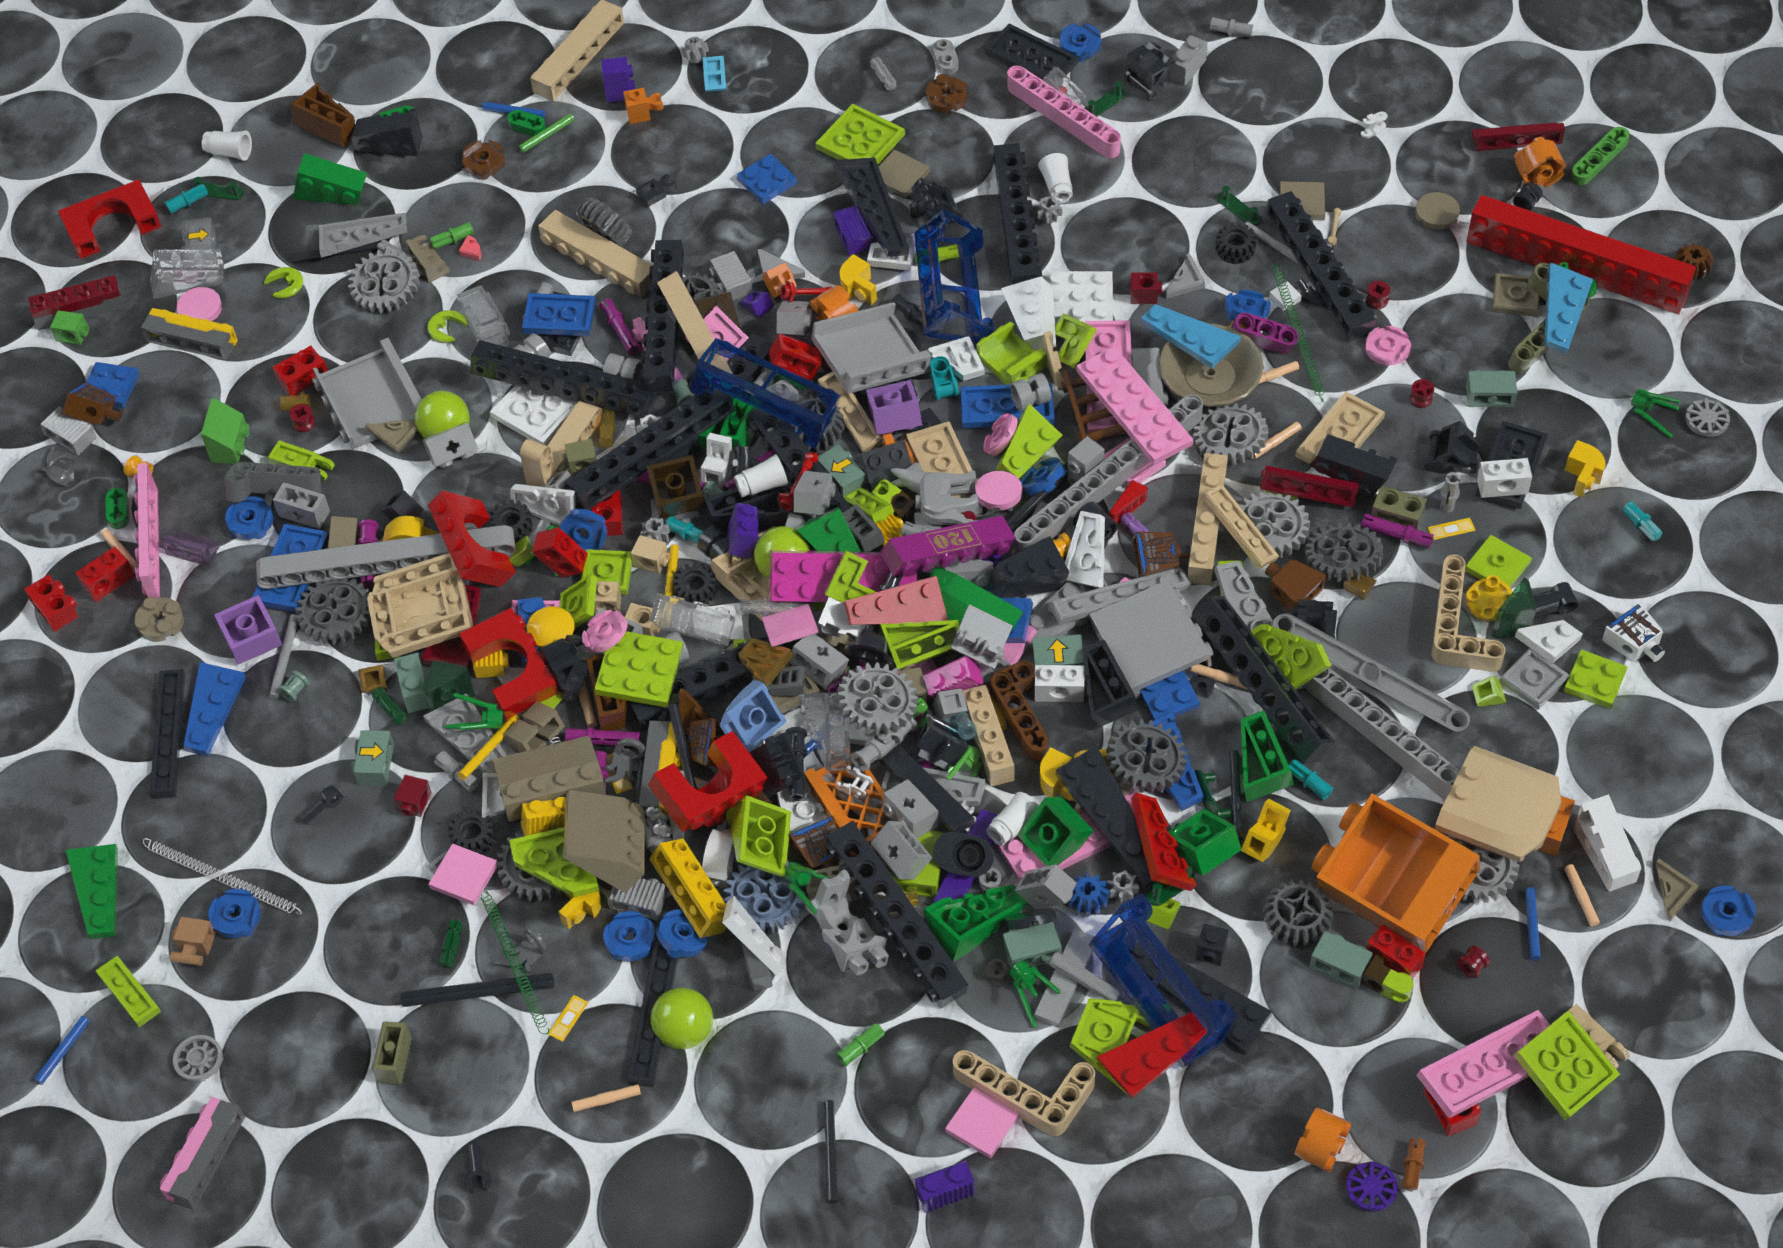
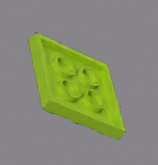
M852 103L816 142V149L837 160L875 157L877 164H879L905 136V129Z
M626 631L622 639L615 646L605 651L595 686V695L667 708L683 650V641Z
M1569 1010L1513 1055L1564 1120L1576 1113L1620 1075Z

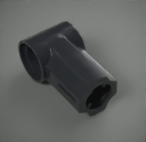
M1568 582L1558 583L1550 591L1527 596L1526 598L1527 610L1530 616L1533 617L1556 611L1560 614H1568L1579 606V602Z

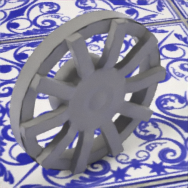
M1705 398L1704 400L1694 401L1687 408L1685 420L1693 432L1702 436L1713 437L1727 430L1730 423L1729 410L1721 402ZM1690 413L1697 415V417L1690 418ZM1698 421L1699 425L1696 427L1692 422ZM1717 421L1725 422L1724 426L1722 427ZM1716 426L1718 430L1712 431V427ZM1701 427L1708 428V431L1702 430Z
M195 1035L185 1039L179 1044L173 1055V1065L177 1074L188 1082L206 1081V1079L218 1072L223 1061V1052L219 1043L207 1035ZM197 1041H205L203 1047L198 1046ZM193 1043V1048H191L190 1050L185 1048L189 1044ZM209 1043L215 1046L211 1050L206 1051ZM182 1051L187 1054L186 1058H179ZM218 1051V1057H209V1055ZM188 1062L186 1066L181 1069L179 1068L178 1063ZM208 1062H216L213 1067L208 1064ZM206 1067L209 1071L204 1073L203 1068ZM189 1068H192L189 1075L184 1073ZM196 1069H199L200 1072L198 1076H194Z

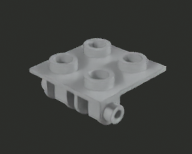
M968 605L951 649L995 669L998 660H1001L1004 655L1002 650L1012 625L972 605Z

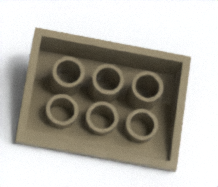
M589 736L493 759L508 822L521 819L522 804L531 803L535 800L546 801L558 797L566 798L568 790L606 795L599 763Z
M568 790L565 801L563 858L626 893L644 875L645 809L638 803L631 802L624 797Z

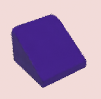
M756 290L740 301V305L758 318L762 317L774 306L767 292Z

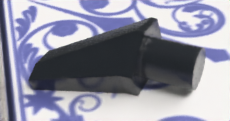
M1303 278L1295 282L1301 291L1302 297L1319 307L1325 304L1312 286H1308Z

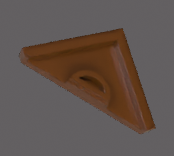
M680 689L678 708L684 733H689L691 722L712 717L685 689Z

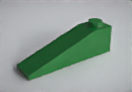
M935 567L929 577L937 576L948 621L958 620L960 625L968 605H972L1012 625V631L1023 615L1022 610L956 573Z
M1014 884L988 889L986 893L974 896L972 893L964 894L963 898L954 900L951 897L942 898L924 908L923 913L930 931L952 962L974 950L1006 924V917L1019 913L1029 905L1027 901L1015 892L1017 887Z

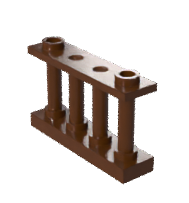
M1067 369L1062 370L1065 378L1060 380L1064 394L1069 393L1080 433L1076 434L1078 443L1087 436L1096 441L1120 433L1128 434L1120 424L1086 434L1083 424L1113 415L1105 408L1080 416L1078 406L1096 402L1100 399L1095 393L1075 398L1073 389L1087 384L1081 377L1070 380Z

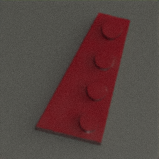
M464 584L473 626H475L482 592L478 587ZM459 636L426 647L421 660L426 665L467 675L470 657L464 649Z

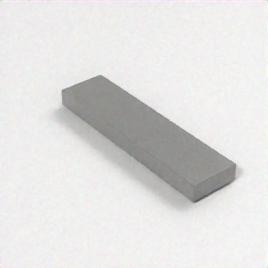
M1074 929L1062 955L1086 969L1098 943V937ZM1055 969L1050 982L1061 993L1056 994L1047 987L1034 1014V1018L1059 1028L1079 983Z

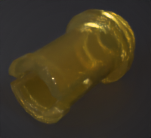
M301 392L300 395L280 397L282 410L291 409L297 404L311 406L310 396L304 392Z

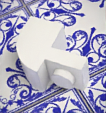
M709 433L707 437V457L701 466V482H716L718 487L723 490L722 485L730 477L735 456L731 437Z
M713 829L705 848L702 868L708 877L726 881L731 872H733L735 856L731 830Z

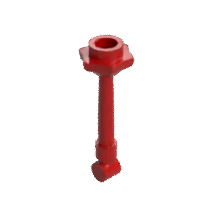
M786 281L785 285L781 287V296L784 300L792 302L796 294L821 295L832 287L796 289L794 283Z
M806 453L802 469L790 493L779 494L778 502L784 510L791 511L794 509V490L804 471H810L813 462H817V453Z

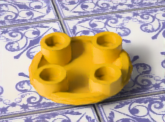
M1490 575L1487 578L1476 581L1466 593V604L1470 612L1478 619L1487 622L1505 618L1512 611L1515 603V596L1510 586L1495 575Z
M555 606L544 607L536 611L527 623V634L531 633L540 650L542 647L559 639H565L566 635H573L575 629L574 620L570 613L563 608Z

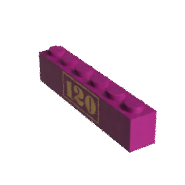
M998 516L891 538L880 554L893 576L902 574L906 576L920 570L929 571L934 567H947L957 562L966 563L975 558L984 559L994 554L1003 555L1010 550V546L1016 537L1004 517Z

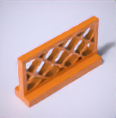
M851 754L817 771H814L813 768L805 771V780L810 786L811 793L816 801L823 807L826 817L834 816L838 829L852 820L859 830L861 827L873 829V834L865 838L872 845L871 842L884 827L880 824L883 816H886L883 811V807L878 809L868 806L871 798L881 799L884 804V791L871 771L868 769L863 772L864 775L870 776L874 781L869 791L865 790L867 798L864 805L851 803L854 796L852 792L847 802L835 798L837 790H839L835 784L837 781H841L842 776L856 779L855 776L850 775L844 770L846 765L852 762ZM827 773L838 775L835 783L825 782L822 776H825ZM849 809L862 811L860 819L848 818ZM866 812L879 815L876 824L863 821ZM848 851L852 858L857 856L855 852Z

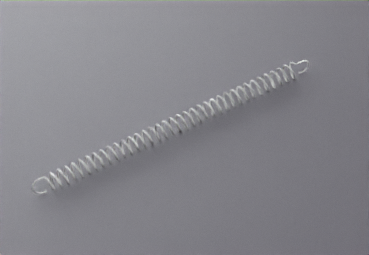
M157 841L154 842L150 851L172 859V861H176V863L181 865L184 864L185 867H193V862L192 864L191 862L189 863L188 855L185 858L183 856L181 860V852L177 853V850H175L174 857L172 854V858H169L171 849L169 850V847L165 848V845H163L164 849L162 850L161 843L157 845ZM159 844H160V847H159L160 853H157V851H158L157 848H158V846H159ZM204 862L201 863L199 871L196 870V872H200L203 869ZM214 868V873L212 870L211 876L208 875V871L207 874H204L208 877H211L212 879H216L218 877V875L216 876L215 874L216 868ZM238 878L235 882L234 887L232 886L234 884V882L232 883V881L231 885L228 886H231L235 889H240L244 884V880L240 882V879ZM249 884L247 891H249L248 888L250 886L251 894L255 891V898L264 901L266 896L264 897L263 895V899H260L262 894L260 895L258 888L256 889V886L252 887V884ZM269 893L268 896H267V901H264V902H267L268 904H271L272 906L275 905L276 908L279 907V909H283V910H284V908H285L284 904H283V908H280V906L282 905V903L280 904V902H279V906H276V904L278 903L280 897H279V898H278V897L276 898L275 904L273 905V904H272V902H273L272 899H273L274 896L276 897V895H273V896H272V893ZM289 902V903H288V905H287V910H284V911H287L288 913H291V912H292V911H290V912L288 911V909H289V908L291 907V905H292V902ZM296 904L292 905L294 907L293 910L296 908L301 912L299 908L295 907Z

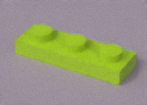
M861 487L843 496L850 507L857 504L874 523L882 522L887 519L888 515L894 513L892 504Z
M118 956L96 970L98 976L138 1027H141L161 1013L159 1007Z

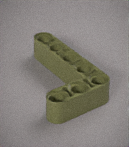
M1540 263L1531 274L1528 285L1547 302L1549 265ZM1587 296V298H1586V301H1585L1583 310H1582V312H1581L1580 318L1582 317V315H1583V313L1585 312L1587 306L1589 305V298H1588V296ZM1546 319L1515 348L1508 361L1509 368L1516 373L1525 372L1549 349V347L1544 346Z

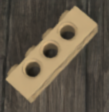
M986 685L963 690V696L968 709L966 718L977 749L981 752V761L990 787L1014 781V763Z

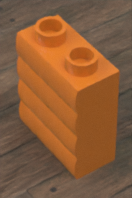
M1371 793L1364 806L1353 802L1347 808L1339 823V828L1346 833L1336 848L1326 843L1320 849L1311 869L1318 873V888H1322L1323 894H1328L1330 899L1347 907L1378 927L1384 924L1427 953L1480 871V855Z

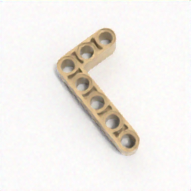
M579 401L548 446L531 439H526L520 450L526 484L544 487L553 474L565 471L562 454H566L565 444L588 440L601 421L602 409Z
M1449 555L1444 560L1440 579L1431 652L1432 659L1441 665L1489 672L1498 671L1502 666L1506 651L1505 646L1501 642L1457 635L1466 564L1461 556Z
M959 1051L953 1058V1075L958 1082L970 1089L975 1087L1019 1113V1118L1050 1136H1060L1065 1132L1095 1086V1070L1093 1066L1086 1062L1077 1063L1071 1069L1050 1099L970 1051ZM963 1064L971 1066L968 1069L959 1068V1066ZM1080 1076H1085L1089 1080L1079 1081L1077 1078ZM985 1077L993 1079V1081L989 1083H985L981 1080ZM1013 1091L1015 1092V1094L1012 1096H1007L1004 1094V1092ZM1073 1097L1075 1100L1072 1102H1066L1063 1100V1098ZM1035 1104L1038 1107L1036 1109H1028L1026 1106ZM1052 1117H1057L1061 1121L1053 1123L1050 1122L1049 1119Z

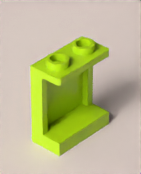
M1012 322L1000 326L994 333L982 338L977 343V354L981 362L1006 385L1021 379L1028 380L1030 376L1046 368L1047 353L1042 348L1034 351L1014 332V324Z
M931 830L917 838L932 856V859L915 879H898L891 873L890 866L888 867L889 873L905 895L935 898L939 890L938 881L941 867L935 861L933 847L936 840L945 833Z

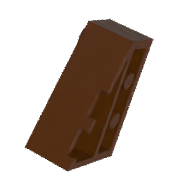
M318 83L290 104L293 125L341 147L352 141L351 137L355 127L354 116L340 103L337 104L329 93H325L321 89V85Z
M605 654L594 655L591 659L586 657L587 673L600 730L613 731L625 728L629 706L628 700L595 695V686Z

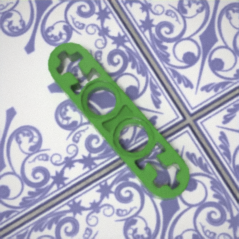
M1614 127L1573 166L1571 180L1578 185L1589 183L1627 146L1630 137L1629 131L1624 127ZM1608 147L1612 149V151L1605 152L1601 148ZM1595 159L1599 161V164H1591L1589 160Z

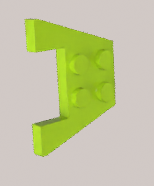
M1089 998L1069 1047L1125 1092L1097 1061V1056L1127 1043L1135 1022L1152 1029L1163 1026L1170 1008L1167 1006H1160V1008L1148 1007V1004L1139 1003L1138 1005L1122 1004L1121 1001Z

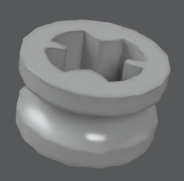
M991 867L984 875L979 876V886L984 892L988 889L1001 887L1002 876L999 870ZM986 878H995V882L990 881L989 883H986Z

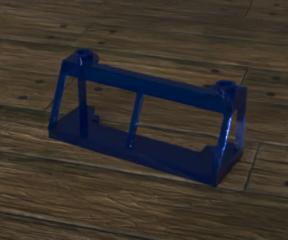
M942 209L914 232L924 335L930 338L958 340L968 337L938 333L955 318L960 317L968 322L971 342L978 343L982 338L988 337L994 332L993 320L989 317L982 320L975 253L980 251L984 245L983 229ZM951 220L971 230L962 238L943 237L945 228ZM937 241L959 244L964 287L941 284ZM942 290L964 292L966 313L960 311V305L943 300Z
M718 338L714 339L698 360L690 391L700 396L705 389H709L708 393L711 394L717 389L798 427L797 434L801 435L803 432L806 435L807 440L805 444L815 449L837 410L841 395L832 389L824 388L735 347L728 341H722ZM716 354L725 358H732L736 354L772 372L763 385L759 387L711 365V362ZM776 374H779L818 392V398L829 406L823 415H820L766 390Z
M1141 893L1118 908L1093 937L1089 946L1153 1030L1179 1018L1156 988V985L1164 977L1167 978L1207 1030V1033L1178 1061L1179 1065L1184 1068L1223 1044L1238 1016L1225 1001L1213 1000L1208 1003L1146 924L1145 921L1151 917L1153 909L1150 902ZM1120 917L1123 922L1108 930ZM1135 938L1160 969V973L1153 981L1149 979L1129 953V950L1135 948Z

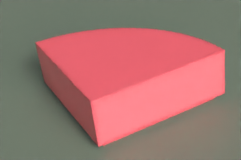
M468 235L459 249L460 256L480 261L482 255L480 245L474 237Z

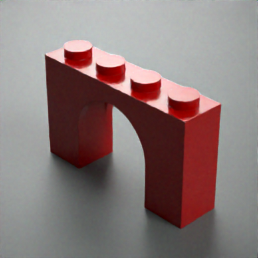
M139 179L58 210L63 226L80 259L100 252L92 230L95 223L105 215L112 213L129 215L135 221L141 235L162 227L158 215Z
M442 490L428 504V508L462 579L502 587L516 573L507 554L482 547L470 536L465 527V523H473L480 529L490 519L482 500Z
M512 608L459 633L462 645L472 663L500 650H514L526 658L527 666L519 677L492 690L494 700L498 708L503 710L505 720L529 709L536 701L541 703L557 695L556 685L559 684L553 670L549 672L546 665H548V662L543 652H537L535 648L537 644L531 633L527 634L524 630L526 625L520 614L516 615Z
M733 731L713 741L707 752V755L725 779L726 789L716 794H707L696 790L689 784L674 763L653 774L648 786L682 832L690 828L696 830L704 824L706 819L719 817L726 808L730 806L735 808L746 795L755 797L764 789L762 786L768 777Z

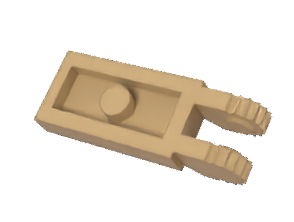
M1578 1004L1569 1009L1570 1013L1616 1069L1619 1067L1618 1062L1611 1054L1606 1052L1608 1049L1623 1061L1630 1057L1628 1050L1620 1042H1617Z

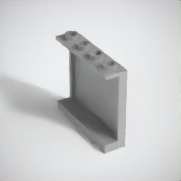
M895 302L814 323L811 339L847 394L928 372L931 355L927 350L919 352L894 315Z
M389 338L380 341L382 349L322 374H319L317 368L313 369L315 378L312 379L317 391H322V401L326 409L331 408L332 413H330L334 425H340L342 429L339 431L344 443H349L352 450L378 439L365 429L367 423L378 424L398 420L413 421L415 420L416 408L422 400Z
M1169 580L1090 614L1094 632L1099 641L1105 639L1136 699L1141 697L1140 689L1203 661L1206 662L1208 667L1212 666V648L1208 642H1203L1201 638L1203 634L1197 623L1193 624L1189 607L1187 605L1183 606L1180 601L1182 597L1176 586L1172 587Z

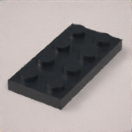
M1010 23L985 48L986 55L1010 67H1024L1044 82H1049L1047 84L1053 88L1056 87L1055 76L1057 84H1059L1078 64L1077 56Z
M1502 421L1488 461L1528 458L1533 478L1548 434ZM1479 486L1475 494L1477 497H1481ZM1526 494L1485 497L1484 499L1521 509Z

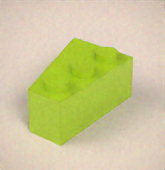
M1029 403L1021 413L1015 434L1004 449L995 471L1009 472L1020 480L1058 442L1062 434Z
M958 620L880 624L898 671L954 651L951 649V645L960 626Z

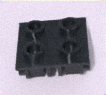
M905 440L860 453L869 480L867 485L870 491H873L883 478L890 483L900 479L891 472V469H906L912 465Z
M785 732L775 738L774 736L766 738L765 744L750 752V755L768 777L762 786L764 788L763 793L767 798L774 796L805 777Z

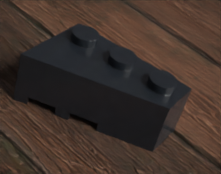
M412 108L407 113L399 114L396 111L392 112L391 116L382 117L381 115L357 119L351 138L355 153L418 156L423 137L416 108Z
M1327 434L1319 443L1309 466L1331 478L1358 483L1357 494L1371 499L1388 480L1398 458L1390 456L1387 459L1376 455V450L1369 449L1367 452L1355 448L1356 443Z
M738 488L704 499L707 517L711 526H718L724 532H729L728 524L737 503L757 507L758 530H767L773 526H786L787 511L779 505V494L776 488L754 495L749 494L741 497Z
M1049 536L998 563L989 582L997 597L1015 598L1058 591L1063 587L1070 572L1053 539Z
M1105 639L1082 649L1093 729H1098L1137 711L1136 696Z

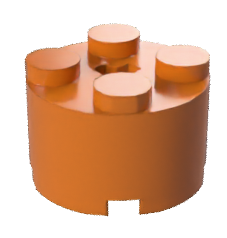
M1544 137L1535 138L1531 144L1514 154L1515 164L1524 183L1534 182L1537 185H1543L1545 188L1559 181L1564 175L1563 169L1566 168V164L1557 145L1551 140H1545Z
M840 285L828 289L810 301L812 309L817 314L815 317L816 322L858 312L859 310L855 303L853 305L850 304L848 301L850 295Z
M1317 1107L1305 1127L1306 1130L1298 1142L1294 1155L1330 1173L1336 1161L1335 1156L1337 1153H1341L1346 1143L1344 1138L1347 1137L1352 1123Z

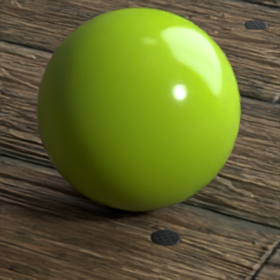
M435 391L426 395L419 402L415 411V424L419 433L425 439L464 422L468 423V425L470 423V414L466 403L458 395L449 391Z
M787 526L774 527L766 531L759 538L754 551L755 563L760 573L769 580L770 550L811 551L809 542L796 529Z
M681 987L671 989L662 994L653 1006L651 1012L652 1030L655 1036L657 1035L660 1038L662 1044L667 1047L679 1050L693 1048L702 1043L710 1034L713 1026L712 1008L707 999L696 990Z

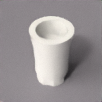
M248 131L205 132L201 143L203 151L243 161L248 159L252 149V139Z
M1053 153L1042 158L1038 167L1045 179L1050 196L1057 201L1060 200V204L1069 201L1073 197L1067 156L1061 153Z
M776 454L766 461L734 476L741 497L788 485L785 471Z
M1017 792L1009 804L992 820V823L986 829L989 838L999 846H1003L1006 842L1015 838L1038 808L1036 801L1026 793Z

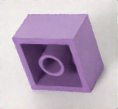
M911 380L866 390L870 414L877 435L893 433L902 429L910 430L922 425L919 403Z
M259 595L214 614L238 665L282 646L278 632Z

